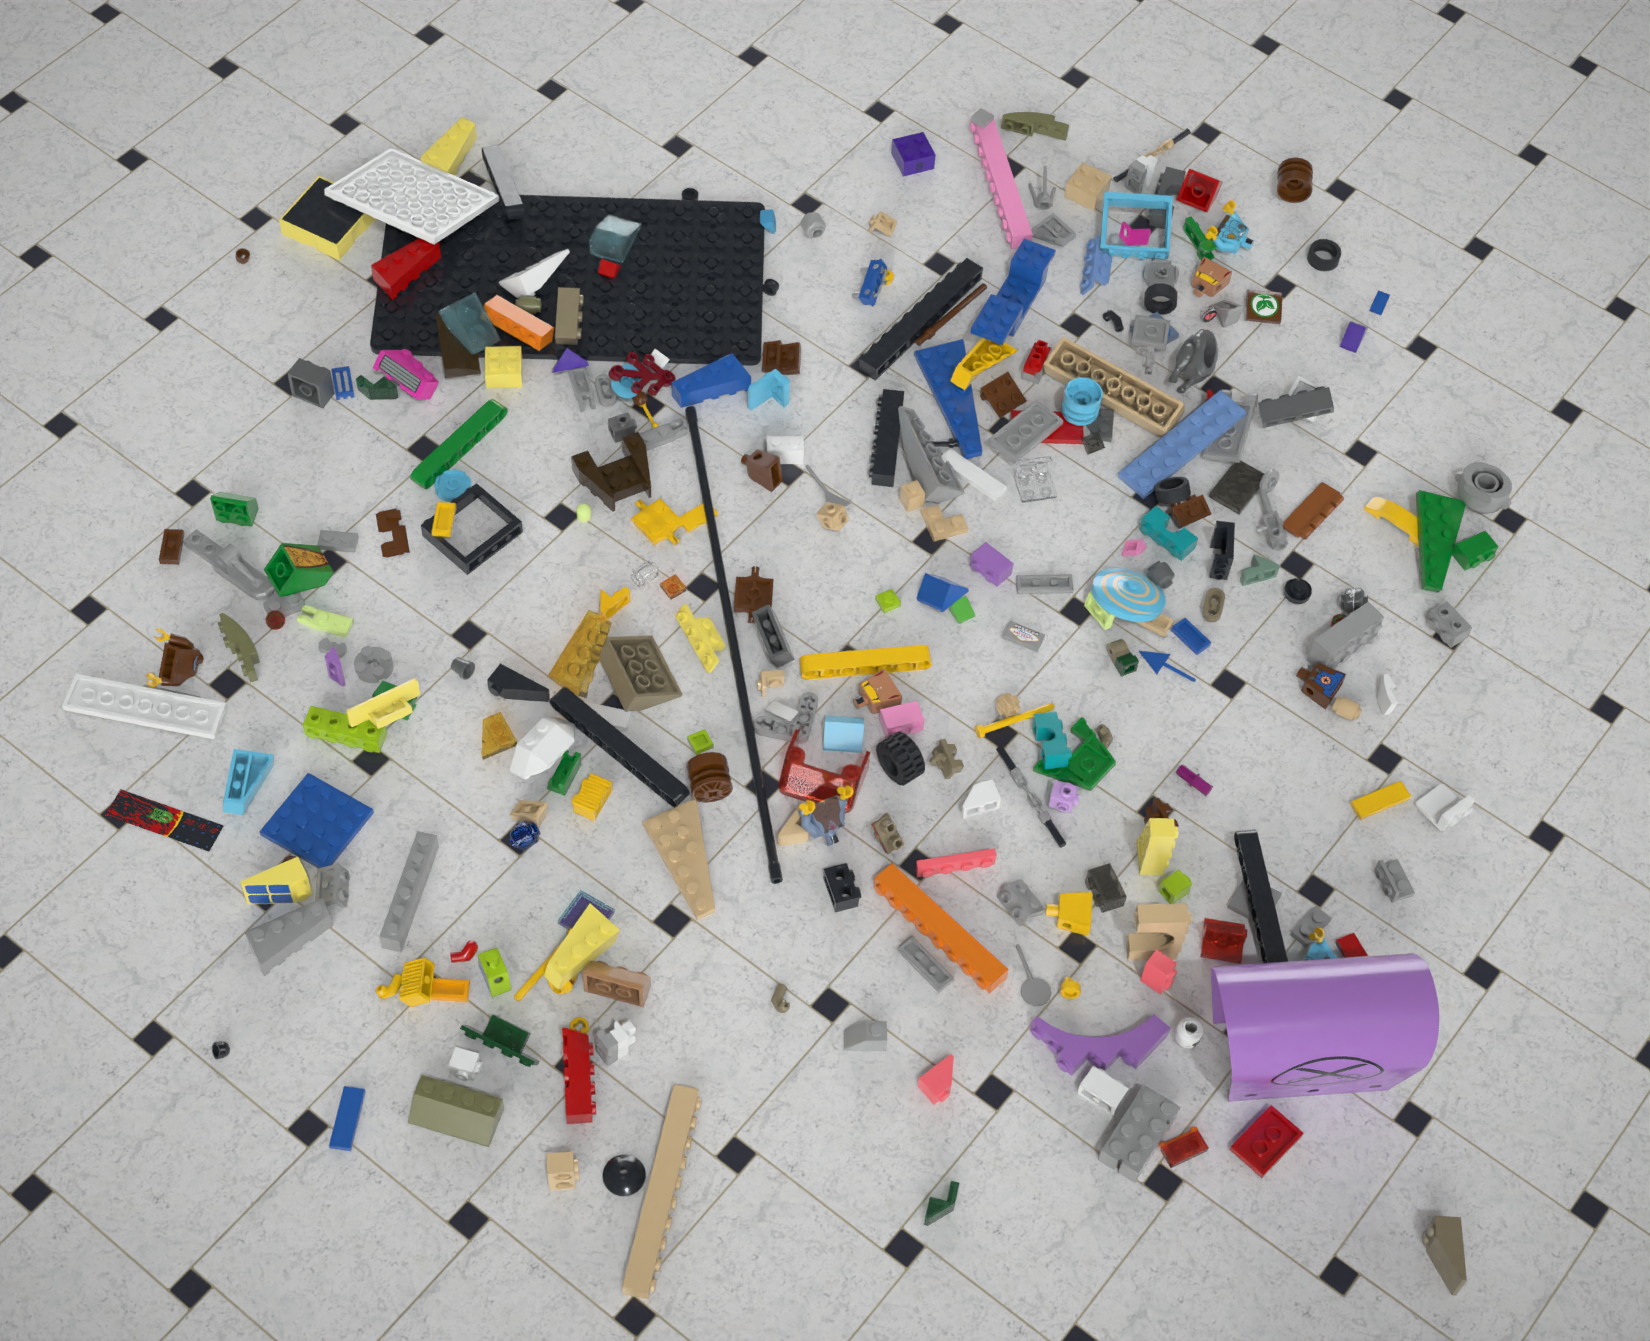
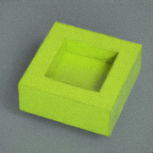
M893 589L875 596L876 602L884 613L901 606V601Z
M706 729L687 736V740L695 755L714 748V744Z

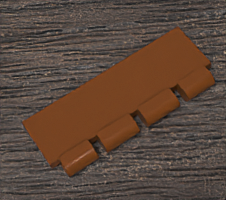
M1322 482L1283 522V529L1297 538L1301 537L1306 540L1335 508L1341 504L1344 497L1340 495L1339 491Z

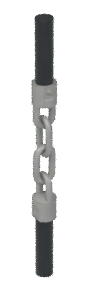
M999 746L996 750L1010 770V775L1019 788L1025 789L1028 794L1027 800L1034 810L1040 812L1038 818L1047 827L1059 847H1064L1067 843L1052 822L1048 811H1042L1040 799L1027 788V779L1019 767H1016L1005 748ZM1021 779H1023L1025 782V784L1022 783V786L1018 782ZM1033 796L1039 803V805L1036 804V807L1030 800V798L1033 799Z

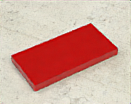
M1011 410V420L1023 410ZM1052 411L1063 419V424L1041 443L1084 444L1083 426L1069 423L1064 418L1062 412Z

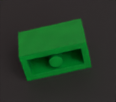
M1485 530L1457 543L1452 556L1465 571L1469 568H1476L1484 561H1491L1496 556L1495 553L1499 546Z

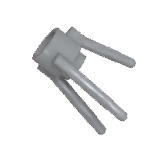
M1045 165L1043 171V192L1037 197L1032 184H1028L1034 199V205L1038 206L1041 210H1047L1053 206L1056 187H1053L1051 195L1047 193V166Z

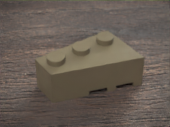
M558 287L555 329L556 344L578 345V339H581L582 329L579 326L583 319L581 307L584 304V295H581L580 288Z

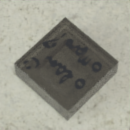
M1099 431L1081 438L1087 455L1105 448Z

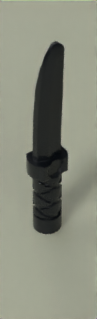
M949 438V440H934L932 442L935 447H959L957 441L953 440V438Z

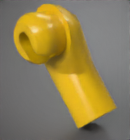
M394 974L390 985L377 986L375 992L378 997L386 999L396 995L401 986L402 975Z

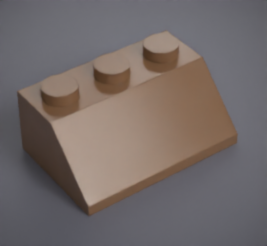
M590 961L583 970V985L585 992L644 1007L651 987V977L643 972L635 973L628 971L624 967L609 966L602 961Z

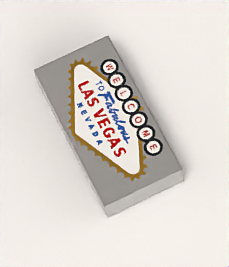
M1012 621L1009 622L1003 634V639L1038 652L1045 638V634Z

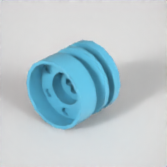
M1084 377L1073 379L1067 384L1062 403V414L1069 423L1085 426L1096 420L1103 397L1100 385L1096 381Z

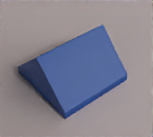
M925 573L917 595V601L944 612L969 592V589L944 577Z

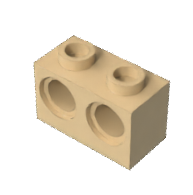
M573 1151L547 1153L549 1190L576 1188L575 1181L579 1180L578 1159L573 1157Z

